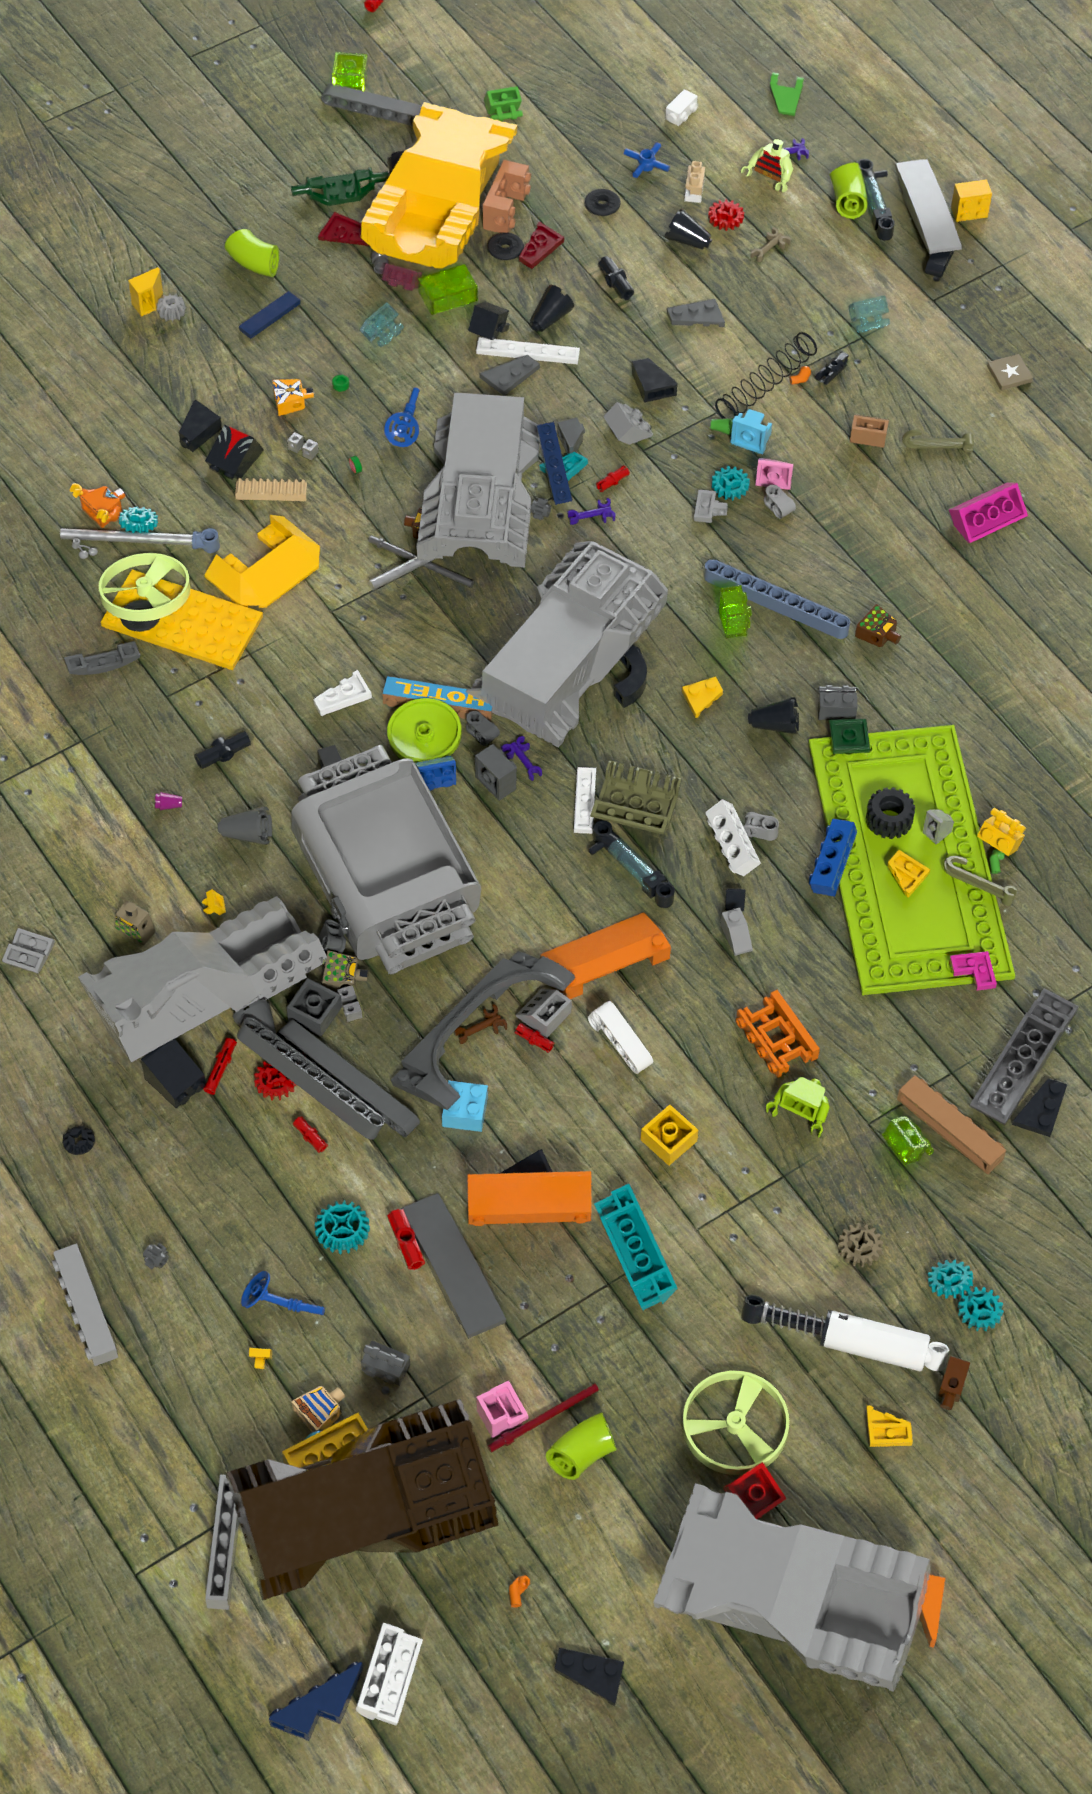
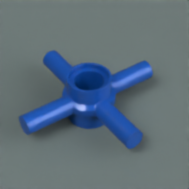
M655 143L651 150H642L640 154L627 148L625 149L624 155L638 160L639 166L632 174L634 178H638L642 171H651L654 167L666 172L669 171V165L656 161L655 154L661 148L660 143Z

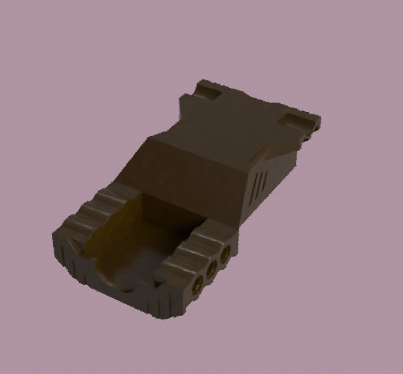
M461 1399L375 1425L338 1449L330 1458L300 1468L266 1459L225 1472L262 1600L306 1587L327 1560L354 1551L417 1553L499 1526L498 1517H496L495 1499L491 1493L492 1489L475 1433L472 1430V1423L469 1420L467 1411L463 1408L464 1405Z

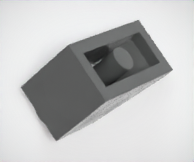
M577 417L558 422L557 435L566 453L577 452L583 442L584 425L580 424Z

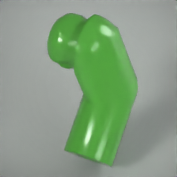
M997 849L993 850L990 856L991 874L1001 872L999 860L1005 858V854Z

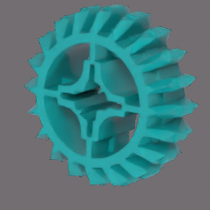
M345 1200L340 1205L335 1201V1206L333 1207L328 1204L327 1210L322 1209L321 1215L316 1217L315 1235L318 1237V1242L320 1244L323 1243L325 1249L330 1247L332 1253L337 1249L340 1255L342 1250H346L348 1254L351 1248L357 1251L358 1245L363 1246L364 1240L368 1239V1232L370 1231V1222L366 1212L361 1211L360 1205L354 1208L353 1202L346 1205ZM354 1221H356L359 1225L356 1232L353 1230L352 1227ZM328 1223L332 1225V1232L330 1234L326 1230Z

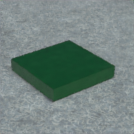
M866 719L829 720L832 754L870 753Z

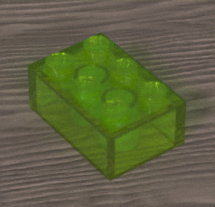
M465 264L418 278L419 294L431 315L478 301V286Z

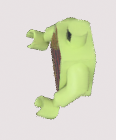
M775 139L773 144H768L766 147H761L749 160V165L741 169V173L748 169L749 172L746 176H751L752 168L754 167V171L778 181L775 185L777 191L783 186L781 192H786L788 189L786 182H789L793 172L790 153L782 149L783 142L781 140Z

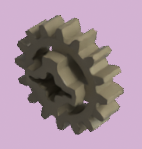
M857 1223L856 1228L853 1225H849V1231L844 1229L839 1237L838 1249L841 1250L840 1256H846L845 1262L852 1260L853 1266L860 1263L861 1267H864L865 1262L868 1265H872V1261H878L879 1255L882 1253L883 1241L880 1240L881 1234H875V1228L869 1230L868 1224L861 1227L860 1223ZM863 1241L862 1246L858 1249L859 1244Z

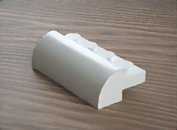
M382 1623L356 1711L370 1720L378 1719L396 1726L423 1639L403 1633L404 1630Z

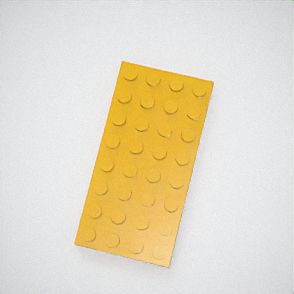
M132 569L121 588L136 587L137 579L145 577L146 574ZM163 579L153 586L171 600L175 599L184 589V586ZM137 589L119 591L112 604L124 608L130 602L136 600L148 601V599L139 596ZM190 589L186 602L172 614L160 618L157 625L150 630L143 632L129 630L122 624L120 618L108 611L100 623L101 627L234 670L260 624L263 612Z

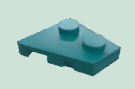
M576 452L562 457L568 481L588 464V459ZM544 463L540 464V470L546 473Z

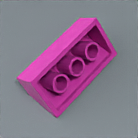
M1005 483L949 509L955 528L968 543H972L1028 516L1018 483Z

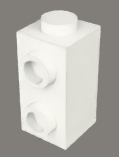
M684 89L666 107L665 120L677 126L683 121L685 122L688 116L697 110L698 96Z

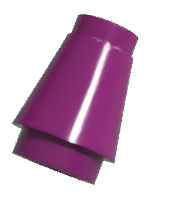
M160 792V794L155 793V809L160 811L182 807V796Z

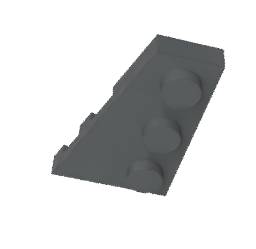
M716 299L667 308V315L671 325L692 326L693 324H703V326L710 327V324L725 327V321Z
M526 355L480 373V379L505 396L540 369V363Z

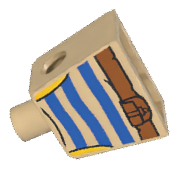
M319 1386L293 1400L292 1409L312 1433L318 1430L323 1431L329 1428L340 1416L341 1410L338 1402L344 1399L345 1395L338 1387L328 1393L323 1386Z

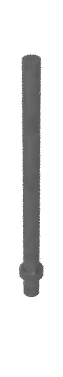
M371 535L368 539V542L377 545V548H383L408 560L417 557L410 552L385 542L383 538L378 539ZM432 562L422 565L470 588L473 586L474 581Z

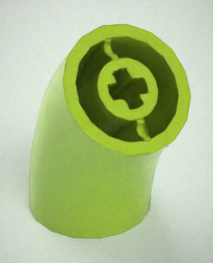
M855 162L848 163L834 169L829 176L835 193L838 213L849 219L860 217L867 209V193L859 164Z
M247 229L238 230L229 236L225 242V250L238 264L260 275L269 277L276 275L279 265V249L277 245L261 241Z
M601 1412L579 1423L561 1436L546 1452V1460L557 1474L564 1478L575 1480L594 1462L617 1450L603 1413Z

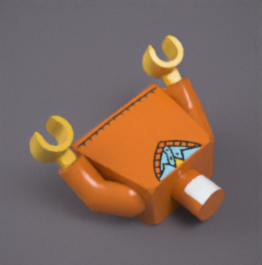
M72 484L69 491L73 492L75 498L80 497L82 509L100 527L104 528L109 522H116L122 511L120 500L125 498L122 489L119 488L112 492L106 486L98 489L87 490L83 489L79 484Z

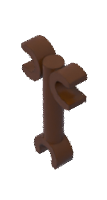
M492 1005L493 1013H488L486 1009L483 1010L486 1020L467 1029L459 1027L454 1031L455 1036L464 1035L459 1038L460 1044L466 1043L468 1036L492 1025L495 1034H498L497 1026H503L507 1030V1022L501 1019L496 1005Z

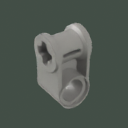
M769 485L766 488L764 504L777 518L781 519L795 511L794 501L779 486Z
M748 812L746 814V823L743 827L748 837H756L767 841L775 840L778 837L779 822L775 817L755 812Z

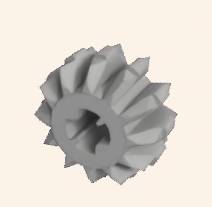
M169 293V296L163 295L162 299H158L157 312L160 318H164L165 321L172 320L173 322L174 319L180 320V317L184 316L186 305L182 297H178L177 294L172 296Z

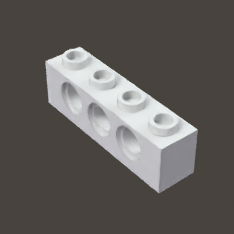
M722 799L705 812L708 817L707 822L713 828L715 839L721 844V851L730 863L728 866L733 873L745 876L761 864L733 804Z

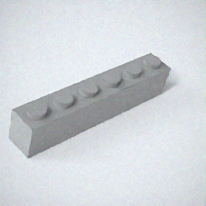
M74 1244L54 1251L55 1260H52L55 1272L59 1271L61 1274L58 1280L61 1289H66L68 1293L65 1295L68 1307H73L74 1312L71 1315L74 1324H79L81 1330H78V1335L81 1343L86 1342L87 1348H84L87 1359H92L94 1366L118 1358L114 1341L78 1245Z
M220 1475L205 1597L207 1609L229 1610L239 1520L226 1475Z

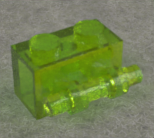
M907 1116L892 1119L882 1135L904 1165L920 1161L925 1152L927 1155H931L934 1152L931 1142L924 1138L919 1126L915 1125Z

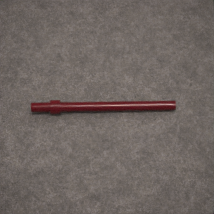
M593 1384L515 1430L500 1435L501 1438L487 1445L489 1451L492 1453L504 1445L508 1446L514 1443L516 1438L598 1392V1386Z

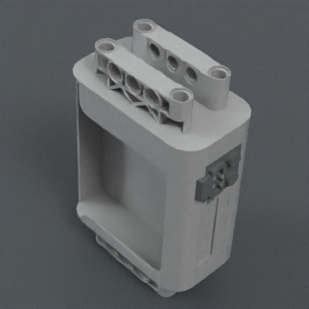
M378 745L370 750L358 753L299 778L298 783L304 793L298 797L299 803L292 810V832L332 907L330 910L333 918L338 919L340 923L339 929L342 935H346L358 959L366 960L379 955L388 974H394L406 967L429 959L458 945L465 944L473 939L474 936L469 926L476 921L473 913L479 907L481 886L412 759H401L392 763L384 747ZM446 937V938H448L449 940H447V941H442V940H440V938ZM423 945H430L431 948H424ZM406 952H411V953H413L414 955H412V956H407V955H405V953H406Z

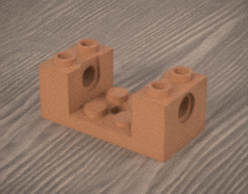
M503 160L483 203V229L498 233H509L514 228L515 219H513V216L515 214V207H513V199L524 201L526 195H529L531 185H529L531 173H529L528 165Z

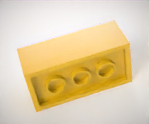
M356 1413L282 1451L283 1463L300 1468L328 1459L338 1449L367 1431L368 1428L359 1413Z

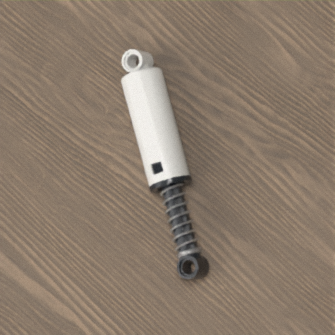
M748 1295L744 1299L741 1318L747 1323L758 1324L761 1322L766 1324L771 1322L772 1326L778 1324L780 1328H783V1326L788 1327V1330L794 1328L797 1333L800 1330L804 1331L805 1335L810 1332L813 1337L816 1334L821 1336L820 1346L916 1371H922L924 1364L933 1371H942L945 1368L949 1353L948 1346L940 1342H931L929 1344L930 1336L927 1334L829 1309L826 1319H824V1316L818 1318L816 1314H813V1316L808 1315L807 1312L802 1314L799 1309L794 1312L791 1311V1307L787 1310L783 1309V1305L780 1308L775 1307V1303L771 1306L769 1302H765L763 1298L756 1295Z

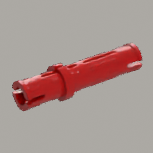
M226 1038L221 1051L216 1055L217 1060L203 1088L204 1092L210 1095L216 1093L227 1064L231 1063V1055L237 1045L234 1039Z

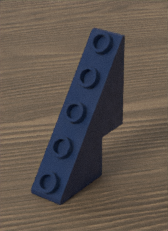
M554 422L537 425L544 466L555 505L571 502L572 497Z
M362 1662L350 1664L346 1671L330 1676L326 1683L321 1686L316 1685L312 1687L308 1694L300 1698L298 1696L292 1699L285 1708H278L269 1714L270 1726L310 1741L319 1717L341 1724L363 1672Z

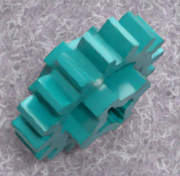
M727 466L725 470L721 467L720 472L715 471V476H712L711 487L718 493L719 498L725 496V500H727L728 497H731V500L734 501V497L741 499V494L745 496L746 491H749L750 478H747V473L743 474V469L738 471L737 467L730 469Z
M138 506L129 507V510L124 509L123 513H120L119 516L121 528H125V531L130 530L132 533L136 531L139 534L142 532L148 533V530L153 531L158 523L156 512H151V509H145V507L141 509Z
M945 1260V1264L938 1262V1267L932 1266V1272H928L929 1287H931L932 1292L937 1291L938 1297L942 1294L945 1295V1299L949 1295H952L953 1298H956V1294L964 1296V1291L969 1292L970 1286H973V1272L970 1271L969 1265L964 1267V1262L957 1264L956 1260H953L952 1263Z
M974 1287L973 1292L966 1291V1295L961 1296L958 1304V1316H963L961 1322H968L969 1329L972 1326H976V1331L980 1327L987 1331L988 1326L994 1329L996 1323H1000L1004 1312L1002 1310L1003 1302H998L1000 1296H993V1290H990L989 1293L986 1292L985 1287L982 1288V1291H979L977 1287Z

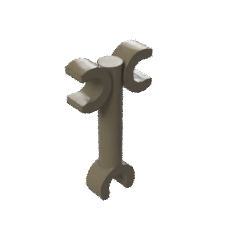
M773 227L772 234L769 232L766 234V238L770 241L761 249L752 250L751 258L758 256L757 262L759 263L763 260V255L777 243L781 249H785L784 242L790 245L791 238L783 236L777 228Z

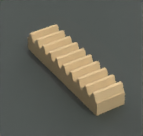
M239 478L236 481V500L306 501L307 482L305 480L298 482L295 479L294 482H291L288 479L285 482L281 479L278 482L274 479L271 482L269 479L266 481L262 479L256 481L253 478L252 481H249L246 478L245 481H242Z

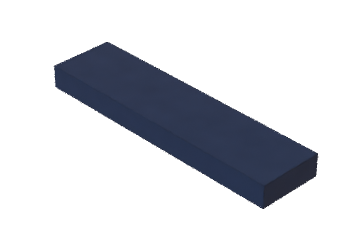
M290 291L286 292L239 326V330L252 339L300 305V299Z

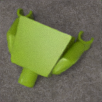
M800 1077L796 1081L784 1083L773 1099L775 1100L766 1105V1112L768 1113L769 1109L775 1108L772 1116L775 1117L778 1114V1105L780 1103L781 1107L812 1122L816 1120V1124H813L810 1134L812 1135L814 1129H818L820 1131L819 1138L823 1132L822 1123H825L830 1108L828 1099L824 1095L826 1089L815 1078L807 1080Z

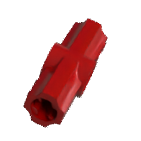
M396 1209L391 1211L387 1215V1219L408 1270L421 1268L425 1264V1260L404 1210ZM403 1238H409L410 1240H409V1241H403L402 1239H403Z

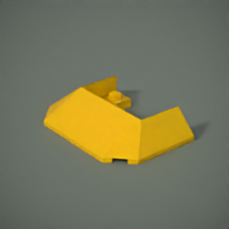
M270 515V524L257 533L258 539L272 549L271 552L249 568L231 553L223 559L216 554L204 575L205 578L236 604L248 607V605H259V608H267L319 568L320 546L284 516Z

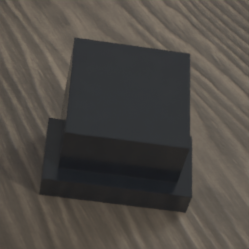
M486 301L475 305L468 331L490 340L497 339L499 332L503 333L509 329L510 324L506 323L509 310Z

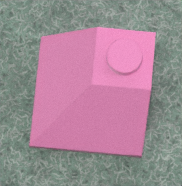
M759 458L756 486L768 487L769 485H777L781 489L790 490L793 464Z

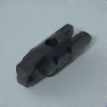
M843 352L839 356L834 357L815 375V379L819 381L825 376L824 384L828 385L847 366L846 363L848 362L849 355Z

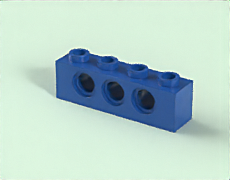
M832 819L831 824L827 826L825 841H822L820 846L821 853L819 858H816L815 870L809 877V885H811L813 893L835 897L857 834L854 822Z

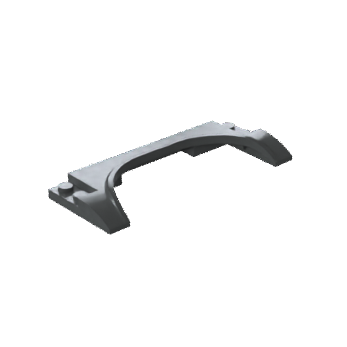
M517 951L510 960L503 958L401 1061L403 1068L391 1079L393 1086L448 1110L460 1098L459 1093L442 1076L439 1068V1058L445 1053L443 1046L450 1035L488 997L497 1000L512 984L527 980H537L563 991L575 979V976L560 964L544 956L538 959Z

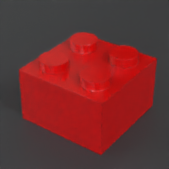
M763 1462L723 1488L725 1492L736 1494L755 1519H758L787 1499Z

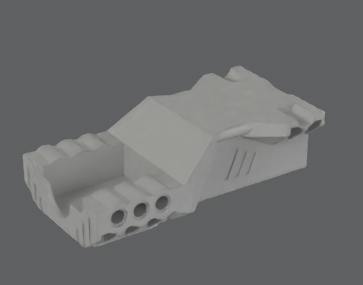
M454 393L452 413L437 419L434 453L445 467L440 470L424 490L417 543V560L432 561L435 558L443 559V556L453 557L454 552L459 548L476 547L483 550L489 559L500 560V563H507L512 567H525L531 516V497L521 480L522 473L538 461L540 440L537 430L538 424L524 416V397Z
M595 542L575 543L574 548L566 553L563 560L555 566L553 572L546 576L542 584L538 585L533 614L482 672V677L476 679L472 688L467 689L466 693L492 706V713L517 723L526 731L537 735L539 738H543L559 748L569 730H574L578 725L579 698L589 686L600 682L632 644L639 639L652 620L658 616L666 605L668 589L651 570L645 569L643 566Z
M276 896L268 901L258 903L250 911L241 912L234 920L223 922L219 928L210 933L172 932L161 943L142 953L112 958L104 962V967L99 974L91 975L86 972L78 978L95 1006L106 1031L127 1058L133 1062L229 1008L238 1012L257 1000L271 998L307 978L306 973L324 964L327 956L319 938L314 933L309 934L306 930L301 932L294 917Z
M695 1484L677 1540L668 1559L665 1574L662 1576L658 1594H656L653 1602L655 1608L663 1607L676 1614L691 1615L693 1619L703 1618L787 1642L809 1668H819L830 1674H839L851 1680H860L872 1686L888 1688L889 1691L894 1692L896 1684L899 1682L900 1676H902L903 1665L905 1666L922 1605L924 1604L928 1587L927 1581H929L931 1571L930 1559L910 1552L898 1551L888 1546L876 1545L866 1540L854 1539L805 1525L782 1527L755 1519L736 1494L729 1492L716 1493L709 1490L706 1486Z

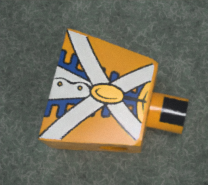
M299 379L273 380V391L278 416L303 410L305 408L304 399L314 398L313 388L302 389L301 380Z

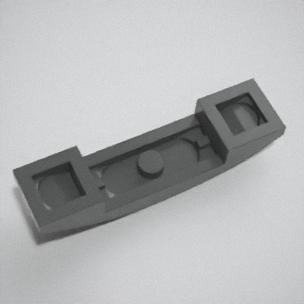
M135 641L117 645V650L84 658L81 653L64 657V661L69 674L91 675L123 667L140 658V653Z

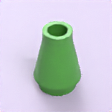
M733 418L712 419L711 429L731 435Z

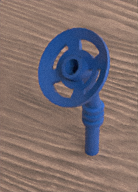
M413 388L404 412L391 415L385 423V435L389 442L395 446L407 447L413 444L419 435V425L413 417L416 409L415 403L420 392L418 388ZM392 420H394L395 422L393 423L392 431L390 432V423ZM415 426L414 436L411 438L410 436L412 434L413 427ZM397 435L398 437L405 438V442H399L394 437Z
M267 1271L258 1273L249 1282L241 1299V1304L245 1308L252 1307L259 1300H265L286 1307L294 1312L297 1310V1312L304 1311L324 1315L325 1307L303 1303L302 1300L298 1301V1299L294 1300L293 1298L289 1300L268 1293L267 1288L270 1274Z

